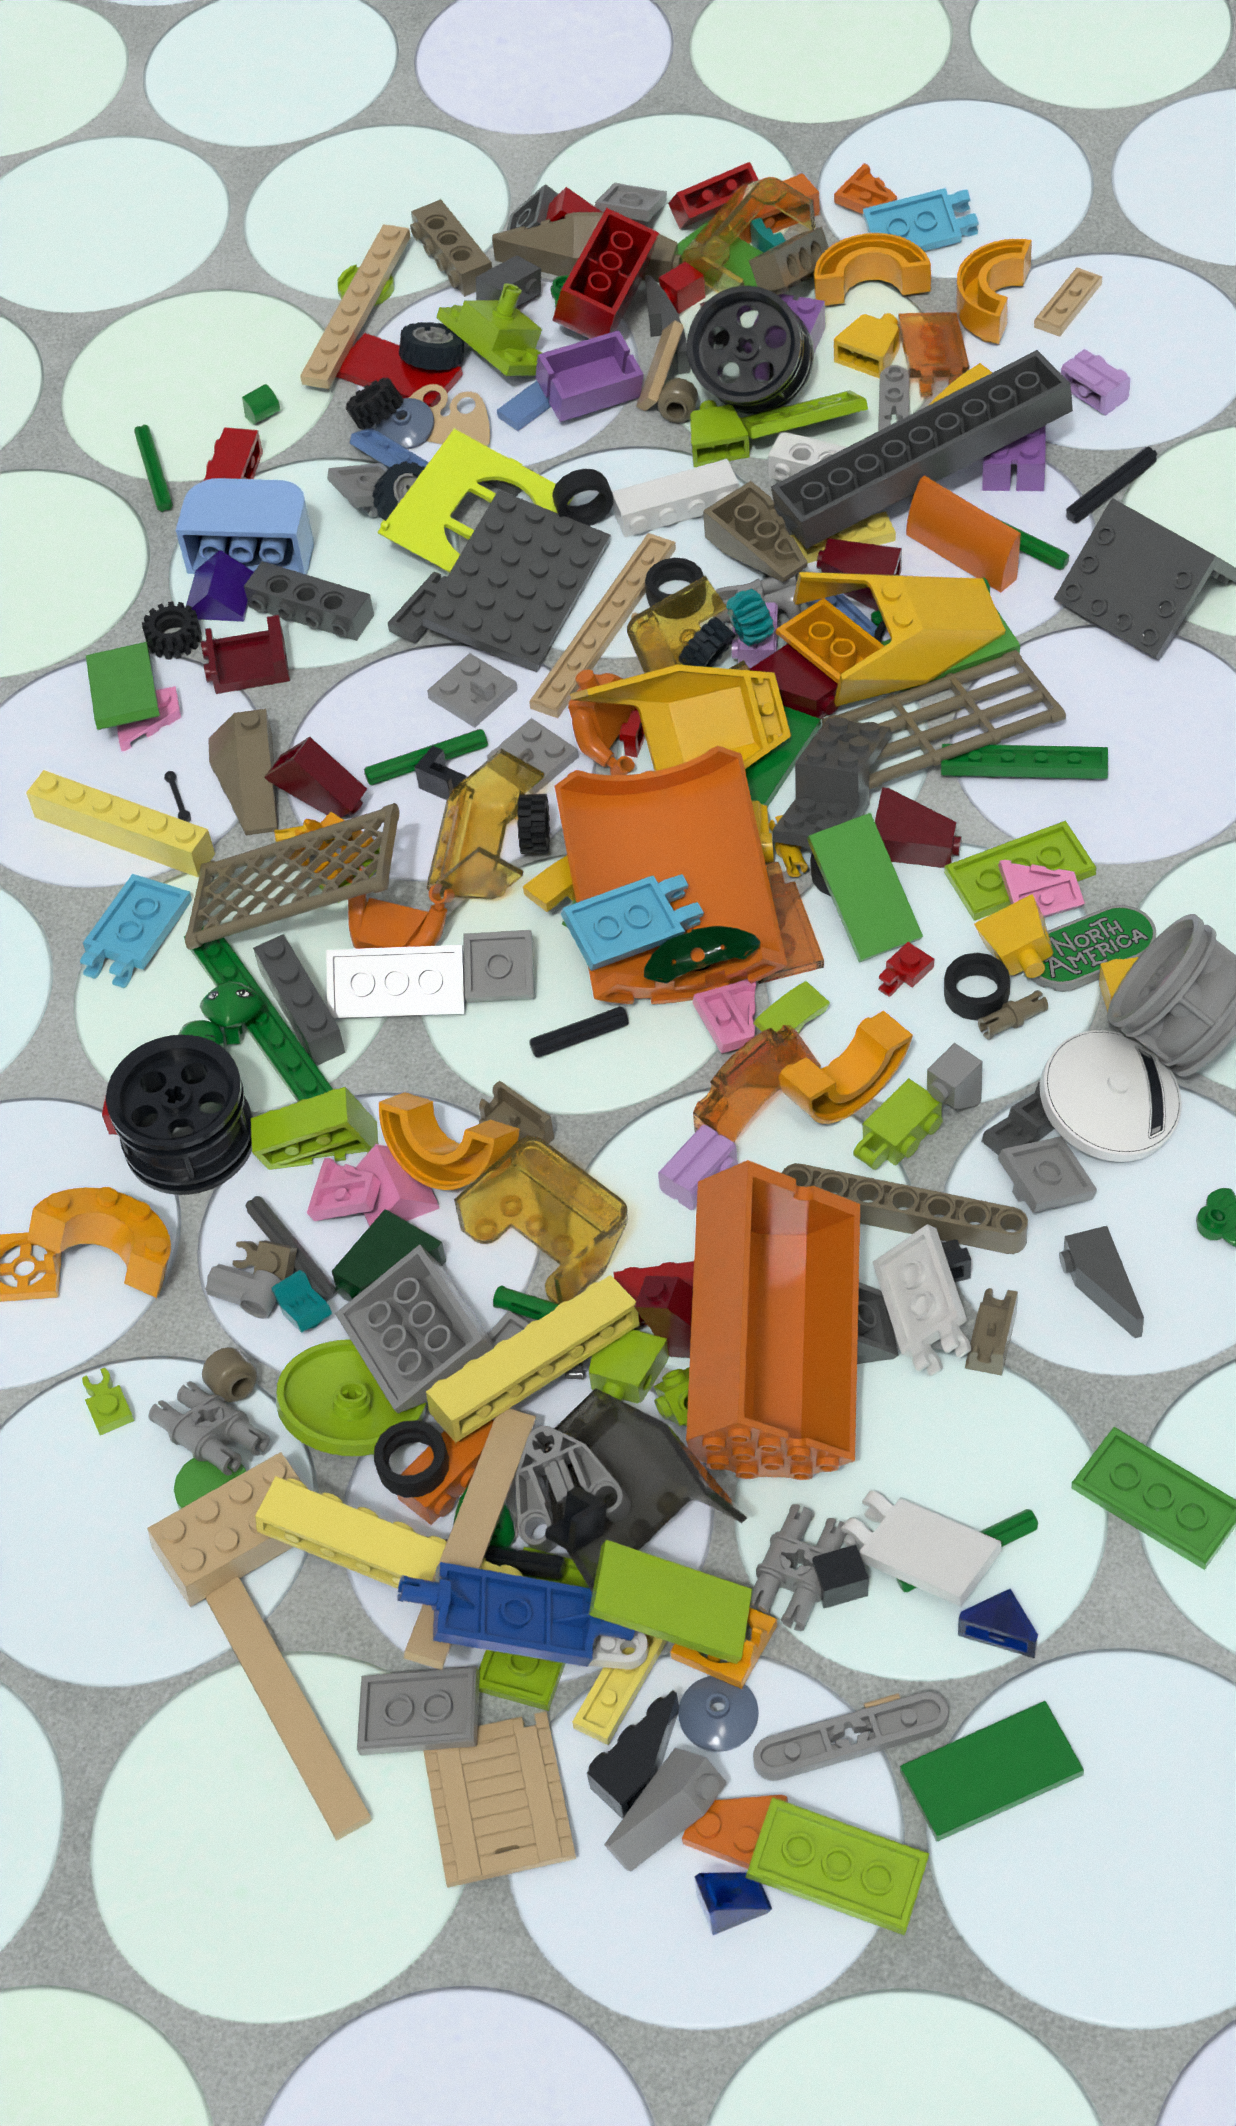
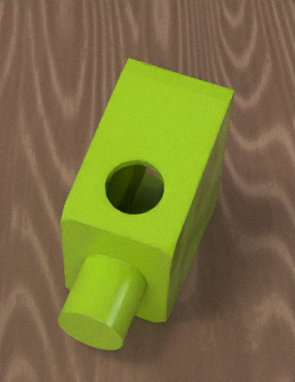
M706 400L701 403L700 410L690 413L694 468L725 459L734 461L750 458L748 432L732 405L717 406L715 401Z
M633 1329L592 1355L589 1379L591 1389L594 1392L600 1393L596 1403L600 1410L615 1414L618 1412L622 1400L636 1404L643 1402L669 1359L667 1338Z

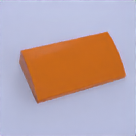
M925 475L920 478L908 514L906 535L972 576L986 578L990 587L1000 593L1015 582L1018 573L1021 533Z

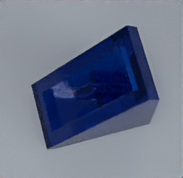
M1011 1589L960 1612L958 1636L1035 1659L1038 1634Z
M747 1872L698 1873L694 1877L697 1899L712 1935L758 1918L772 1910L762 1883L745 1878Z

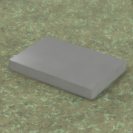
M471 1666L361 1676L357 1751L360 1756L477 1746L480 1676L478 1668Z

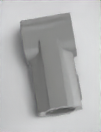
M218 1264L211 1268L207 1276L205 1289L207 1295L238 1304L246 1313L256 1318L265 1319L270 1315L277 1301L272 1292V1287L282 1280L268 1271L257 1270L254 1274Z

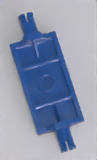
M440 1562L436 1568L435 1582L402 1575L398 1585V1592L401 1593L397 1595L398 1601L429 1605L434 1610L433 1641L588 1667L593 1659L594 1638H597L598 1635L631 1641L635 1634V1630L588 1615L593 1593L591 1588Z

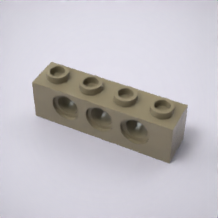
M441 199L411 211L413 223L410 224V229L415 240L422 242L428 256L432 255L440 272L444 271L447 274L453 288L457 287L464 297L475 293L476 277L492 269L490 259Z
M819 227L797 234L749 260L757 287L767 289L779 295L789 291V288L801 284L802 281L812 278L818 259L829 248L823 228Z

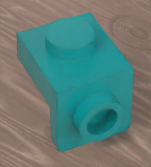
M302 1270L295 1272L272 1287V1292L283 1315L301 1333L316 1327L323 1319L332 1314L328 1303L312 1289L306 1274Z

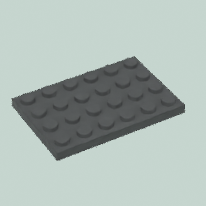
M498 490L425 613L422 626L538 672L610 543L611 534L566 516L559 517L556 512Z

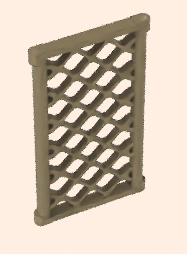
M392 803L368 814L216 862L212 860L201 864L198 885L185 936L186 947L192 950L201 947L207 942L370 892L378 893L387 890L397 823L400 815L398 805ZM382 823H384L383 831H377ZM365 829L355 840L348 841L352 832ZM372 836L377 837L369 846L365 848L360 847L368 838ZM335 838L326 849L318 850L323 841ZM340 846H347L338 856H331ZM305 847V850L295 859H288L295 850ZM380 847L379 854H374V852ZM354 852L360 853L351 863H343ZM311 855H317V857L309 865H301ZM276 857L266 868H259L266 859ZM365 860H373L365 869L357 870ZM323 862H330L321 872H314ZM282 864L288 865L278 875H272ZM247 866L237 877H231L236 869ZM336 869H343L334 879H326ZM377 869L376 877L369 878V876ZM294 871H301L292 881L285 882V879ZM252 874H259L249 884H243ZM219 875V876L212 882L213 876ZM350 875L356 876L350 885L339 888V885ZM306 878H314L303 889L297 888ZM265 880H271L261 891H255ZM223 883H230L220 893H214ZM319 885H326L320 894L309 897L310 893ZM277 887H284L275 897L268 898ZM236 889H242L232 900H226ZM291 893L297 894L291 903L279 906ZM248 896H254L244 907H238ZM208 898H213V900L209 904H207ZM260 903H267L263 907L262 912L250 915ZM219 905H225L215 916H209ZM231 912H238L232 921L220 924ZM207 920L208 923L204 926L202 930L203 921Z

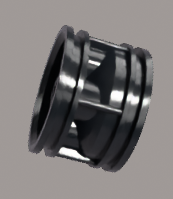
M745 285L731 287L717 293L699 309L688 333L687 355L696 379L723 404L732 405L735 411L746 414H758L785 407L801 393L811 375L814 349L806 325L785 301L767 289ZM758 311V321L754 326L744 328L740 325V318L743 313ZM775 329L784 330L786 332L785 343L779 348H770L766 343V337L769 332ZM723 330L728 331L730 339L727 346L723 349H714L719 333ZM746 343H749L753 349L748 354L743 348ZM762 362L773 364L775 369L773 378L766 383L758 382L755 377V369ZM729 363H736L740 370L739 377L733 383H724L722 379L724 367Z
M194 1035L164 1036L134 1049L118 1064L112 1073L106 1090L107 1110L114 1129L120 1137L121 1148L132 1173L143 1184L166 1194H197L225 1183L244 1166L252 1152L251 1118L253 1116L249 1103L244 1096V1087L238 1067L232 1056L219 1044ZM207 1102H214L223 1106L215 1113H205L200 1110L201 1106ZM150 1114L158 1115L152 1125L139 1127L146 1116ZM190 1126L193 1129V1133L190 1135L172 1138L175 1128Z

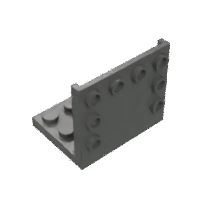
M1111 498L1056 593L1054 600L1160 660L1208 577L1211 576L1226 585L1229 580L1236 583V567Z

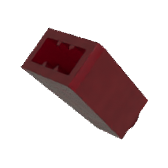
M828 538L825 549L819 550L817 569H821V573L900 575L902 571V548ZM869 587L843 593L875 611L879 610Z
M786 644L749 669V671L775 673L782 703L785 707L819 719L833 714L840 707L835 705L838 683L789 644Z
M311 737L281 754L264 777L268 782L326 815L332 812L340 818L347 814L349 816L354 815L362 806L363 801L361 797L367 791V788Z
M882 787L875 824L891 862L944 868L945 865L952 863L953 856H960L962 836H956V821L890 788Z
M646 1276L635 1303V1309L654 1335L667 1338L670 1357L690 1358L693 1287L679 1277Z

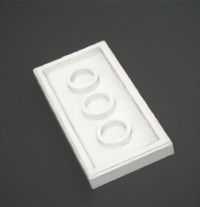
M463 945L326 950L327 1008L334 1019L465 1014Z

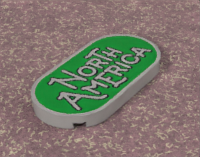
M1114 905L1048 930L1054 953L1051 957L1042 961L1045 966L1044 972L1036 978H1031V980L1043 988L1048 986L1054 988V991L1061 992L1071 991L1099 980L1100 963L1109 962L1114 959L1139 957L1156 939L1155 924L1145 912L1138 908L1127 905Z

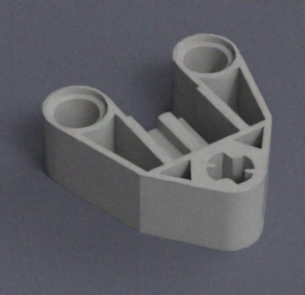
M540 1426L531 1431L515 1474L519 1536L532 1549L544 1552L552 1551L558 1544L545 1538V1535L537 1540L532 1538L533 1530L538 1525L546 1524L548 1528L557 1522L553 1512L555 1510L542 1476L547 1475L557 1503L565 1502L567 1492L576 1487L567 1466L572 1463L579 1483L585 1491L602 1500L609 1493H617L618 1498L615 1505L611 1508H606L605 1520L611 1522L620 1521L627 1516L631 1507L630 1497L586 1444L549 1426ZM548 1441H551L554 1444L549 1445L552 1448V1450L548 1453H544L542 1449H547L544 1445Z

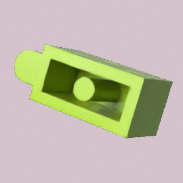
M908 1078L862 1123L863 1139L856 1145L853 1156L860 1159L873 1170L879 1168L886 1160L896 1166L904 1157H911L917 1150L919 1143L928 1134L932 1135L939 1129L943 1121L942 1102L934 1099L929 1091Z

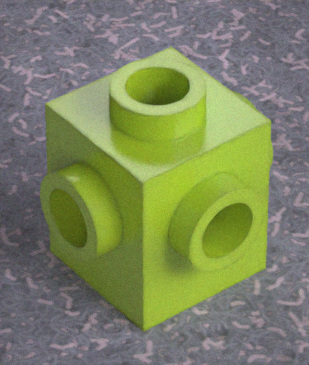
M689 1367L685 1370L675 1369L668 1372L662 1377V1382L653 1386L658 1396L654 1403L661 1417L664 1420L668 1418L678 1426H687Z

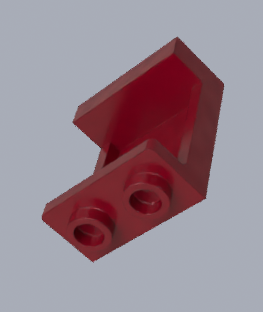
M279 615L268 616V630L215 639L212 629H205L206 641H201V648L204 660L209 659V663L204 664V672L207 683L213 682L216 694L290 681L285 640Z

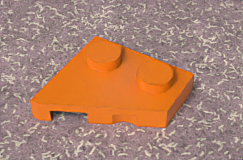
M865 163L834 193V203L863 214L864 208L897 200V196L892 190L885 187V183L880 177L875 178L870 173V166Z
M784 1795L715 1800L704 1816L685 1829L682 1836V1844L748 1869L772 1797L788 1802V1798Z

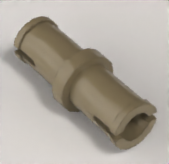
M1036 990L1016 1002L1008 1001L1003 1004L1002 1009L979 1018L978 1027L981 1032L988 1030L983 1034L986 1039H990L1010 1027L1016 1029L1022 1026L1025 1020L1048 1010L1046 997L1038 1000L1043 993Z

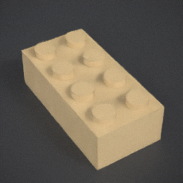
M282 1452L147 1528L152 1550L189 1607L204 1600L207 1595L239 1576L241 1578L293 1548L291 1545L257 1532L255 1515L275 1476L284 1480L292 1478L302 1482Z

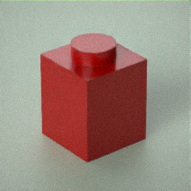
M686 261L659 277V286L664 290L678 314L705 298L704 275Z

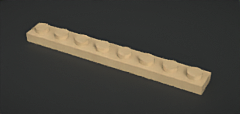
M382 225L300 375L302 385L325 389L330 388L411 238L409 228Z

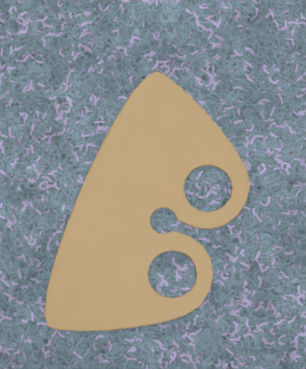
M429 384L409 397L423 401L424 395L429 391H437L441 395L439 404L429 407L434 416V428L426 441L443 444L452 430L456 429L485 446L489 445V419L486 406L479 394L465 391L456 395L450 403V414L448 416L440 414V411L445 408L448 401L447 391L442 386ZM470 397L475 401L474 410L467 414L460 413L457 409L458 402L462 398Z

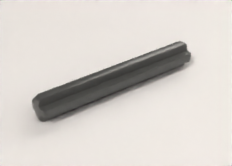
M255 1196L252 1200H248L245 1205L247 1213L271 1242L297 1248L294 1264L295 1272L302 1270L306 1274L312 1289L326 1302L336 1295L335 1286L264 1199L260 1196Z

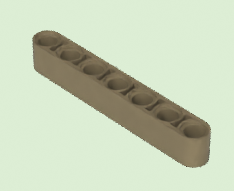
M794 1163L788 1165L782 1171V1174L795 1178L797 1186H816L859 1203L860 1224L908 1234H914L928 1224L937 1229L939 1238L942 1241L955 1239L961 1245L1004 1254L1019 1253L1027 1244L1028 1218L1021 1209L806 1164ZM906 1207V1208H909V1209L900 1210V1209H898V1208ZM934 1215H943V1217H935ZM971 1222H978V1223H981V1224L973 1225V1224H970V1223H971ZM1013 1229V1230H1016V1231H1015V1232H1008V1231H1005V1230Z

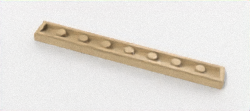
M650 533L645 536L530 699V709L559 718L571 700L570 694L579 689L575 680L576 675L583 670H592L645 595L646 573L654 564L670 558L675 552L676 544L674 541Z
M509 1408L495 1417L439 1563L443 1562L481 1569L513 1484L527 1438L534 1428L536 1416ZM422 1605L406 1646L404 1659L443 1670L452 1644L433 1641L434 1610L429 1605Z
M239 1576L207 1595L205 1599L335 1840L337 1841L371 1822L372 1819Z

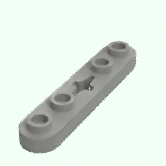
M891 365L880 373L878 431L891 425L892 415H896L897 421L909 416L910 375L904 367Z
M921 1692L772 1735L760 1740L753 1751L754 1768L758 1775L770 1781L782 1780L927 1738L942 1732L946 1727L949 1713L948 1705L944 1698L936 1693ZM852 1728L854 1733L863 1734L857 1736V1743L850 1744L848 1739H840L845 1736V1729Z

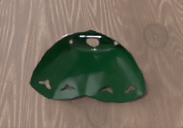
M708 926L692 929L689 933L678 935L663 943L651 955L645 965L644 977L667 984L676 977L692 970L700 971L707 969L713 963L731 958L746 959L760 947V940L752 933L733 927ZM694 948H701L705 953L704 959L700 962H695L690 957V953Z

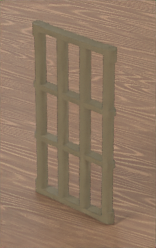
M1014 650L1002 654V657L954 674H946L943 678L895 695H887L884 699L845 713L828 716L822 719V726L828 718L843 717L848 721L858 722L893 710L897 717L881 722L879 726L891 727V733L906 728L910 736L888 743L875 762L916 747H920L924 755L871 774L869 773V790L893 779L932 765L934 767L940 765L943 760L952 759L990 744H998L1001 740L1048 723L1054 724L1065 720L1066 713L1025 663L1018 651ZM1012 666L1019 672L1013 676L968 692L961 685ZM1029 684L1033 689V692L980 710L976 702ZM950 688L956 695L909 713L903 707V705ZM1041 702L1048 708L1046 711L996 729L990 723L991 720ZM965 707L970 713L922 732L916 725ZM977 725L984 732L935 750L930 742Z

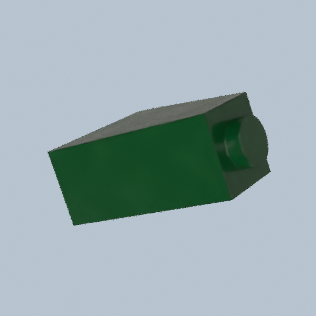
M384 1209L331 1271L336 1285L335 1290L343 1299L348 1302L351 1301L418 1245H421L443 1266L446 1262L443 1244L440 1240Z

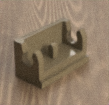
M499 1080L493 1085L492 1094H494L492 1101L489 1103L483 1098L480 1101L481 1119L479 1124L491 1119L519 1128V1137L515 1150L529 1161H532L555 1139L551 1116Z
M991 1288L985 1290L983 1302H980L970 1343L971 1351L968 1352L965 1369L1002 1376L1017 1314L1018 1291L1007 1290L1004 1300H999L993 1297V1290Z

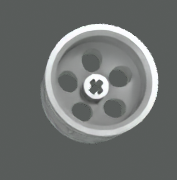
M1196 914L1185 915L1172 923L1144 950L1118 986L1107 1013L1110 1023L1116 1027H1121L1122 1032L1127 1036L1136 1038L1154 1052L1160 1062L1170 1066L1171 1070L1181 1077L1191 1075L1203 1068L1236 1036V955L1216 940L1215 929L1210 925H1204L1203 920Z

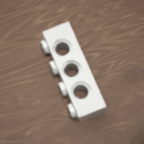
M782 431L768 454L769 478L782 481L847 448V446Z

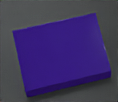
M219 550L196 569L186 606L189 605L193 611L195 610L198 620L244 622L248 609L244 585L254 571L222 550Z

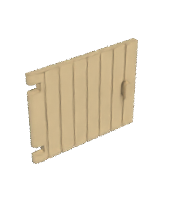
M547 1711L535 1713L536 1725L525 1728L522 1716L478 1726L477 1746L423 1751L447 1888L576 1859Z

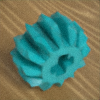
M751 588L746 591L742 590L729 598L726 605L727 614L730 617L735 633L738 634L742 642L748 646L755 643L759 644L774 633L773 619L770 616V611L758 592Z

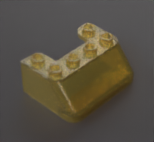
M527 1136L517 1141L454 1199L460 1229L475 1242L480 1244L493 1243L512 1227L560 1264L545 1282V1292L548 1299L557 1304L570 1301L581 1294L589 1285L595 1283L605 1273L629 1220L627 1205L620 1197L543 1139L536 1136Z

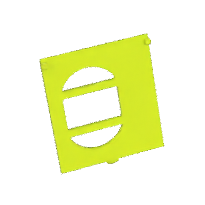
M453 429L388 519L381 522L377 533L450 573L460 553L447 540L444 528H448L468 540L475 531L451 518V515L468 492L490 503L496 495L493 491L478 484L479 482L498 480L511 483L522 489L534 504L557 513L552 495L556 484L522 466V463L508 458L462 432ZM573 496V497L570 499V501L567 503L568 505L571 503V501L573 500L574 496Z

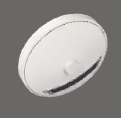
M1093 1030L1069 1037L1053 1051L1043 1068L1040 1078L1041 1102L1053 1127L1072 1146L1099 1159L1129 1162L1148 1157L1164 1146L1175 1131L1180 1120L1182 1108L1181 1094L1171 1069L1160 1062L1158 1056L1137 1039L1122 1033Z

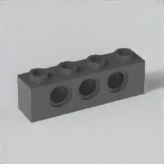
M263 561L244 585L249 608L257 612L279 615L284 620L297 622L312 629L323 630L338 637L357 641L374 617L369 593Z

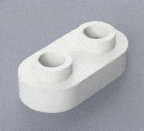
M635 1631L631 1641L598 1635L597 1638H594L593 1644L596 1647L593 1650V1659L588 1666L617 1669H634L639 1667L648 1656V1643L645 1634ZM627 1647L635 1649L634 1653L630 1655H625L622 1651Z

